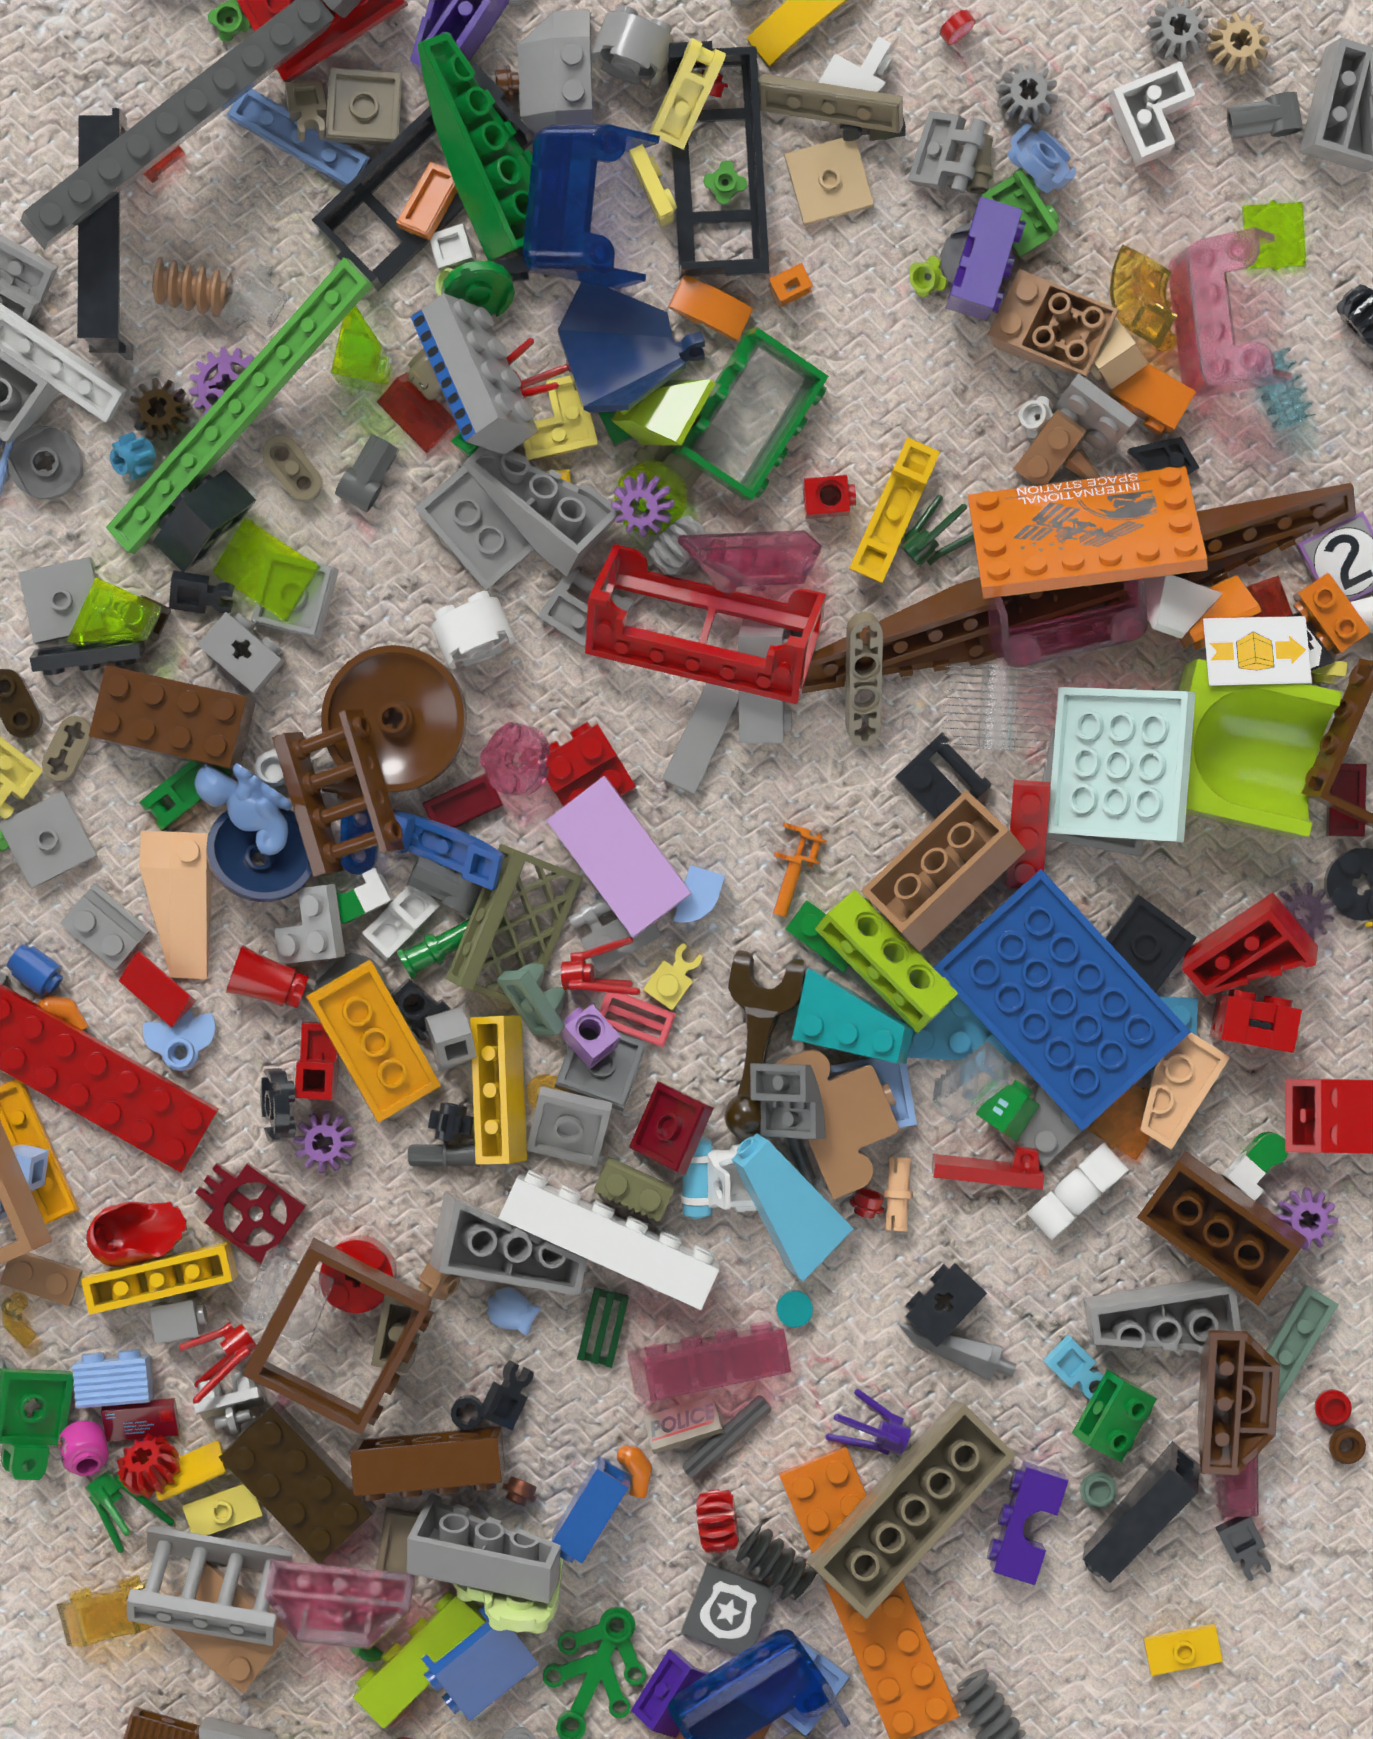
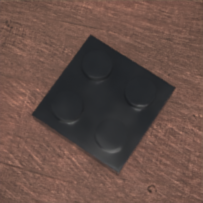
M1136 894L1104 938L1156 993L1197 937L1142 896Z

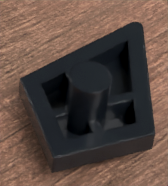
M1182 437L1132 447L1127 450V453L1148 471L1186 466L1189 475L1200 468Z

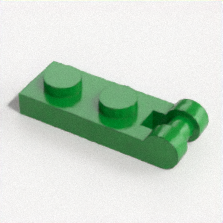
M189 761L139 802L146 812L150 810L157 819L155 824L161 831L168 829L180 817L202 801L195 789V778L199 769L204 765ZM219 769L230 778L234 775L233 771ZM167 795L176 804L169 811L161 802Z

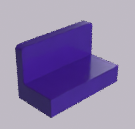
M669 1649L630 1711L652 1731L676 1738L710 1683L713 1684L716 1677L707 1671L695 1668L679 1652Z

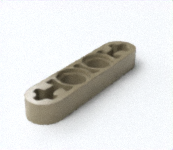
M869 612L855 614L850 618L846 627L845 726L851 741L858 746L873 744L880 737L883 632L878 619ZM868 625L870 627L866 632V642L868 645H863L859 633L862 632L863 626ZM866 656L874 659L872 666L867 670L855 669V663L861 657ZM862 689L873 691L872 697L867 702L859 703L854 700L856 693ZM860 714L865 715L869 725L865 727V732L862 733L858 732V729H861L862 726Z

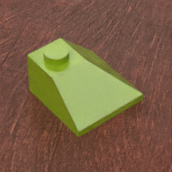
M711 379L669 380L629 410L616 411L611 421L642 445L681 446L716 383Z

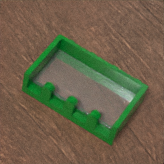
M760 328L748 329L717 377L715 386L682 445H675L671 453L684 459L739 496L740 499L753 500L754 497L759 498L769 484L770 480L766 477L772 467H778L785 459L789 451L785 446L792 435L797 436L806 425L808 418L805 417V414L811 404L817 405L824 396L827 389L824 383L829 376Z

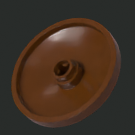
M399 645L380 646L358 654L337 672L323 700L321 712L322 733L342 726L339 712L363 709L364 715L368 718L371 725L370 735L387 792L414 790L437 779L453 763L465 738L467 708L457 680L439 660L411 647ZM347 740L327 747L337 766L353 761ZM357 775L350 777L351 779L359 783Z

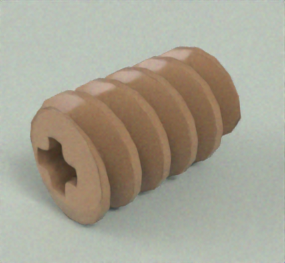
M159 257L153 273L152 291L155 302L159 305L164 304L168 299L171 307L177 308L182 302L184 309L191 311L197 304L200 314L207 313L211 307L212 315L220 317L230 299L233 276L230 272L226 281L223 282L221 281L220 270L216 269L211 279L207 278L204 266H201L197 275H193L190 263H187L183 272H178L176 260L172 261L168 269H164L163 257Z

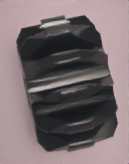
M1360 284L1343 296L1337 305V313L1341 316V320L1347 325V328L1352 331L1362 344L1373 348V290Z

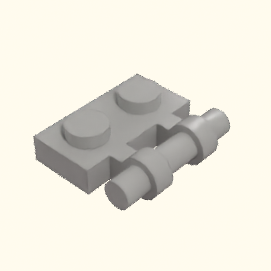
M929 111L908 181L917 186L945 190L948 177L953 176L954 181L951 190L964 194L968 181L973 180L976 171L973 165L978 149L981 150L986 139L983 133L987 123L981 119L973 118L970 130L966 131L963 130L966 120L960 115ZM958 145H965L960 162H953Z
M604 898L591 905L589 902L579 907L580 911L568 917L575 930L587 923L593 933L580 939L586 951L616 940L632 937L619 918L604 927L602 926L598 917L612 910ZM653 923L635 938L632 937L633 943L592 957L591 960L596 969L600 971L662 935L655 923Z

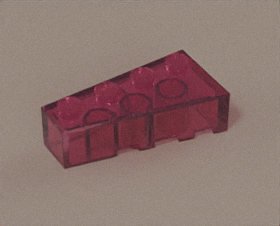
M771 1321L751 1324L750 1330L737 1332L736 1328L724 1329L715 1332V1336L711 1337L691 1336L682 1338L680 1342L657 1343L645 1346L642 1349L627 1351L634 1394L650 1402L791 1372L784 1328L772 1326Z

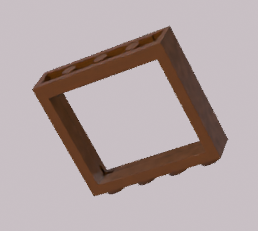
M1359 659L1358 664L1350 673L1349 684L1340 701V706L1334 711L1335 717L1328 733L1323 736L1320 742V751L1315 763L1306 774L1305 786L1301 794L1373 828V813L1330 793V789L1373 692V660Z
M313 1237L242 1375L362 1435L368 1423L374 1426L376 1420H378L384 1407L379 1404L384 1393L391 1395L400 1378V1375L395 1372L401 1361L408 1364L417 1346V1343L412 1340L418 1329L423 1332L427 1329L429 1321L434 1314L433 1311L429 1310L432 1297ZM319 1261L413 1308L408 1321L361 1408L267 1362Z

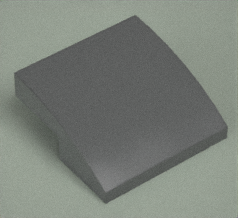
M750 1063L751 1100L761 1101V1136L826 1139L822 1098L811 1065Z

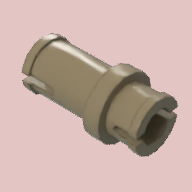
M983 134L986 139L981 150L978 149L973 165L976 171L973 180L968 181L967 192L983 194L989 190L988 181L993 178V169L990 167L993 137L988 134Z

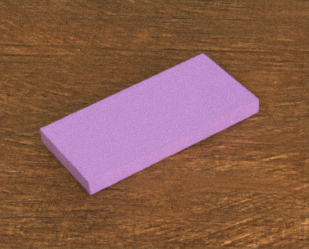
M603 776L546 820L632 937L635 938L693 894L606 776Z

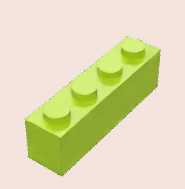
M449 1590L446 1591L433 1605L436 1611L427 1620L421 1616L408 1629L407 1632L410 1637L401 1645L397 1641L393 1643L381 1656L384 1662L375 1671L369 1667L356 1680L355 1684L358 1688L353 1698L383 1729L430 1684L424 1676V1673L429 1669L421 1658L427 1654L434 1663L438 1662L487 1622L479 1611L481 1607L474 1600L469 1602L462 1601L457 1597V1590L453 1594Z

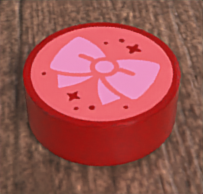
M961 10L942 25L939 35L948 45H952L962 39L974 27L976 20L968 10Z

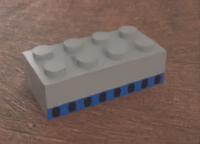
M443 293L410 317L465 442L505 455L538 432L533 420L535 417L534 411L523 398L519 389L521 386L520 379L507 362V350L496 337L492 328L494 325L493 319L485 308Z

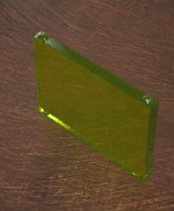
M244 518L212 573L216 578L235 585L237 590L277 615L280 620L288 621L321 566L316 561L310 560L256 525L253 520Z

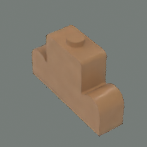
M811 1048L776 1061V1064L811 1065L822 1098L826 1139H808L833 1200L866 1186L872 1179L874 1170L867 1155L858 1150L894 1135L899 1131V1126L890 1107L896 1104V1101L888 1083L881 1086L875 1069L868 1063L828 1079L827 1077L831 1069L828 1059L819 1050Z

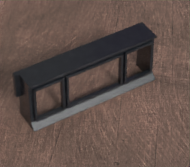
M702 41V47L710 51L717 49L726 53L722 67L741 66L744 108L701 110L696 123L745 121L750 209L692 212L689 143L687 141L684 150L672 145L674 195L677 206L675 213L679 278H682L683 275L725 274V276L769 274L756 46L713 48L712 41ZM689 42L669 44L667 59L668 90ZM696 61L693 69L706 68L707 65ZM751 222L753 259L695 262L693 224Z
M474 63L472 65L475 70L474 79L484 91L488 89L496 101L493 107L504 122L509 120L516 130L513 136L523 151H525L534 142L531 130L502 101L506 96L505 93ZM430 106L312 219L317 230L340 252L337 258L340 261L344 257L351 260L372 282L377 292L430 242V240L400 229L396 223L397 219L372 195L437 132ZM458 192L435 232L443 230L464 209ZM363 202L402 241L372 271L333 232Z
M112 108V115L78 116V168L129 130L127 118L120 108ZM119 192L78 224L77 338L85 339L89 343V353H119L125 360H133V345L120 333Z

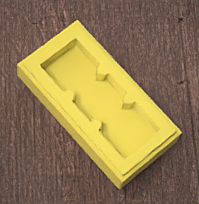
M243 1483L182 1505L191 1533L210 1535L264 1515L260 1501Z

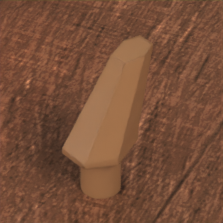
M1074 448L1066 458L1065 466L1082 479L1100 477L1085 451Z

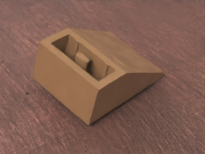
M1019 269L987 335L994 347L1026 361L1076 375L1079 373L1083 377H1087L1119 310Z

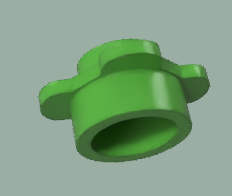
M227 0L226 3L219 5L216 9H212L208 14V21L216 26L219 31L218 37L223 42L232 41L234 35L241 31L247 32L251 27L247 17L242 14L237 0ZM229 17L233 19V22L230 24L226 23V19Z
M727 160L722 161L719 169L713 174H706L703 181L704 186L712 190L717 202L722 205L730 203L731 198L738 192H743L747 187L746 179L739 176L734 170V164ZM724 179L729 182L727 186L722 185Z

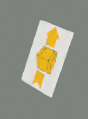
M1305 616L1203 618L1209 685L1312 683Z

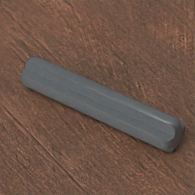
M761 1395L754 1398L723 1427L724 1433L714 1435L683 1463L682 1468L685 1473L693 1480L698 1479L771 1412L772 1408L768 1401Z

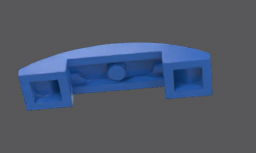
M393 809L395 819L400 824L403 832L402 842L404 850L397 851V853L410 852L462 873V879L490 890L496 889L504 854L499 850L451 826Z

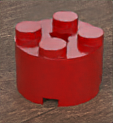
M357 1235L348 1237L334 1246V1248L396 1279L397 1267L395 1259L391 1252L377 1239L370 1236ZM322 1263L319 1275L320 1285L327 1301L333 1307L348 1313H364L375 1309L384 1301V1293L362 1282H356V1279Z

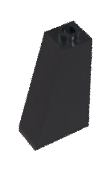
M1173 1441L1086 1542L1082 1560H1084L1088 1570L1095 1576H1103L1111 1583L1198 1494L1200 1464Z

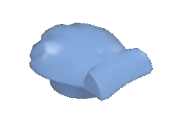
M511 1287L498 1289L495 1295L490 1296L487 1300L489 1306L487 1314L492 1324L507 1330H519L526 1336L530 1333L532 1323L541 1310L540 1306L531 1304L522 1293Z

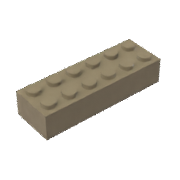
M954 1400L807 1559L806 1563L857 1613L867 1619L1016 1454L964 1403Z

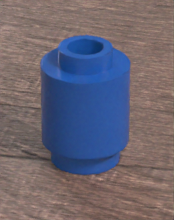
M22 944L12 954L7 963V968L12 971L11 975L40 996L46 992L52 994L63 980V976L60 974L62 966L34 946L29 948L27 945Z

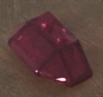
M805 530L679 535L677 541L700 572L714 587L726 593L735 592L736 589L765 591L767 588L805 584L822 549V545Z
M271 1560L264 1596L297 1642L370 1649L410 1612L416 1576L400 1572Z

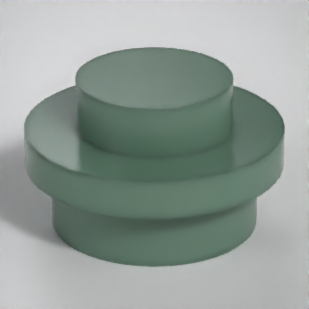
M1094 1471L1083 1478L1080 1484V1494L1084 1502L1090 1507L1105 1508L1114 1501L1117 1487L1109 1474L1102 1471Z

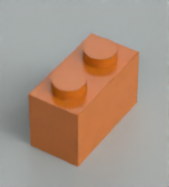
M1148 364L1111 389L1108 395L1131 413L1145 420L1143 425L1147 429L1162 435L1163 432L1170 434L1175 429L1196 391Z

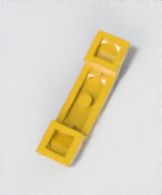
M787 0L766 18L746 40L752 47L756 46L758 55L770 68L796 47L801 38L849 0Z
M907 437L849 570L880 584L883 583L940 451Z

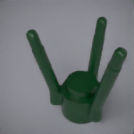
M937 495L916 525L904 536L907 541L901 547L919 567L926 562L931 566L939 558L974 540L972 531L935 551L939 546L935 538L967 509L966 504H961L930 533L926 529L920 533L943 500L942 495Z

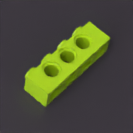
M855 889L832 908L815 928L917 1033L941 1013L958 994L950 985V982L945 977H942L925 960L922 953L914 949L900 935L899 931L874 909L872 903L862 897Z

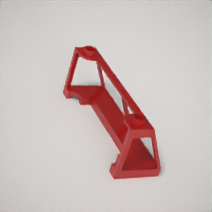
M614 544L588 597L585 654L798 705L823 623L826 593L799 589L790 595L788 603H783L648 571L647 559L641 552L633 548ZM607 579H608V583H607L606 590H605V591H602V589H603V587H604V585H605V583H606V581H607ZM620 589L707 610L708 613L699 642L627 626V611L616 606L611 599L614 590ZM716 613L803 633L801 638L790 635L788 641L782 645H770L766 658L707 645Z

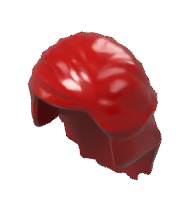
M128 1201L118 1205H110L93 1218L87 1230V1246L93 1256L104 1265L111 1267L135 1265L138 1262L160 1258L169 1253L182 1240V1232L187 1231V1220L182 1215L178 1206L174 1207L170 1201L152 1204Z

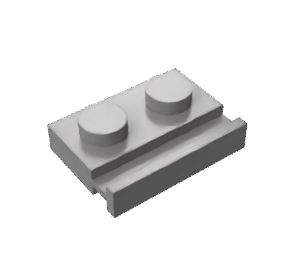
M93 883L88 892L81 897L60 922L65 929L114 970H118L144 937L151 931L149 927L97 883Z

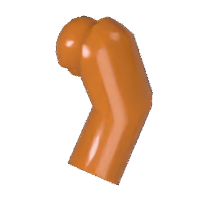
M51 994L42 997L37 1003L46 1011L57 1015L83 1031L89 1027L76 1003L70 998Z
M624 1445L617 1452V1461L619 1464L625 1465L632 1474L629 1495L646 1498L652 1464L640 1448Z

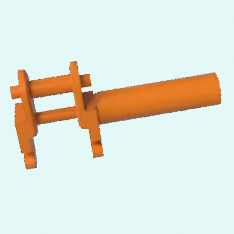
M784 822L782 827L800 832L801 837L796 854L793 857L774 852L773 855L774 857L789 861L773 914L787 918L802 869L801 861H807V866L813 867V864L820 865L821 862L817 861L816 858L821 843L826 844L827 840L821 839L822 834L817 833V836L814 837L810 835L811 830ZM806 838L814 841L809 858L801 856Z

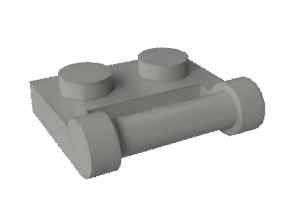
M577 566L567 577L565 575L562 577L539 613L538 618L585 647L588 605L569 594L568 590L574 584L590 594L596 581L581 572L582 567ZM613 592L612 601L616 606L627 611L628 614L634 601L627 596L622 598Z

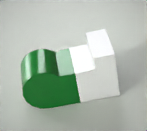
M375 867L362 874L366 882L365 884L347 893H336L341 924L350 923L395 899L379 867Z
M1266 1131L1260 1133L1247 1145L1222 1175L1253 1200H1256L1264 1191L1257 1183L1273 1165L1281 1164L1288 1156V1152H1285L1284 1137L1274 1132Z

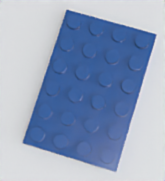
M1042 869L1033 875L933 967L942 977H945L950 982V985L958 992L957 996L1081 1131L1089 1126L1191 1033L1184 1023Z

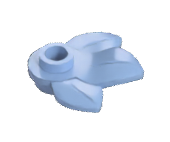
M189 1009L173 1028L162 1019L161 1023L147 1022L143 1024L144 1041L149 1049L162 1054L163 1060L169 1068L176 1071H184L195 1065L199 1057V1051L212 1042L216 1028L215 1019L212 1013L202 1014L194 1018V1014ZM180 1045L187 1049V1056L183 1060L178 1059L175 1055V1050Z

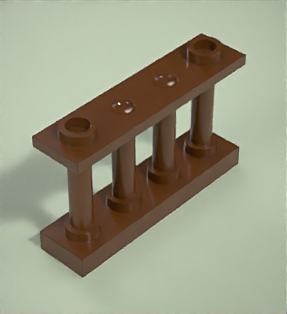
M363 709L339 712L342 726L308 739L304 738L303 732L282 733L272 737L313 877L333 875L344 871L341 862L342 857L376 845L379 846L380 853L404 850L402 828L395 819L371 739V725L368 718L364 715ZM347 740L353 761L315 774L310 759L311 753ZM357 775L363 796L326 809L320 792L321 788ZM368 810L374 831L337 844L333 836L331 823Z

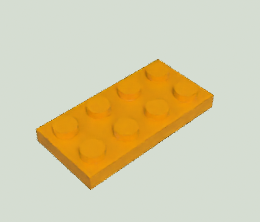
M371 960L364 962L306 996L378 1123L441 1086Z

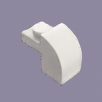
M878 36L861 68L835 53L818 83L883 93L886 82L876 77V75L883 77L893 57L888 55L891 43Z

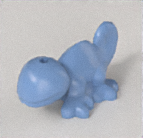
M238 763L233 766V772L238 779V783L210 764H205L201 767L195 778V789L199 797L213 807L226 803L229 817L235 826L243 831H258L256 844L261 854L270 856L280 852L287 842L288 825L279 808L287 811L292 808L290 801Z

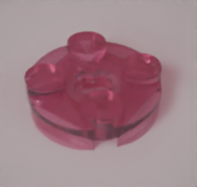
M508 722L493 734L487 747L482 750L480 763L485 768L488 781L498 792L511 796L530 795L542 786L548 776L550 767L546 766V754L551 755L550 746L545 735L536 727ZM520 752L521 755L518 759L520 765L517 767L513 765V758L516 753Z

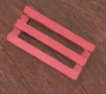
M607 992L599 1011L615 1030L662 1048L676 1016L674 1012L635 997ZM612 997L667 1018L665 1024L610 1004ZM609 1011L662 1032L658 1038L608 1019L605 1015Z

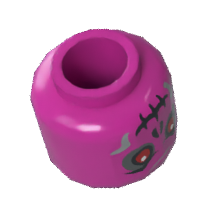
M83 1420L76 1421L60 1433L58 1439L63 1467L67 1471L79 1476H89L98 1472L106 1464L109 1450L104 1429L98 1423Z

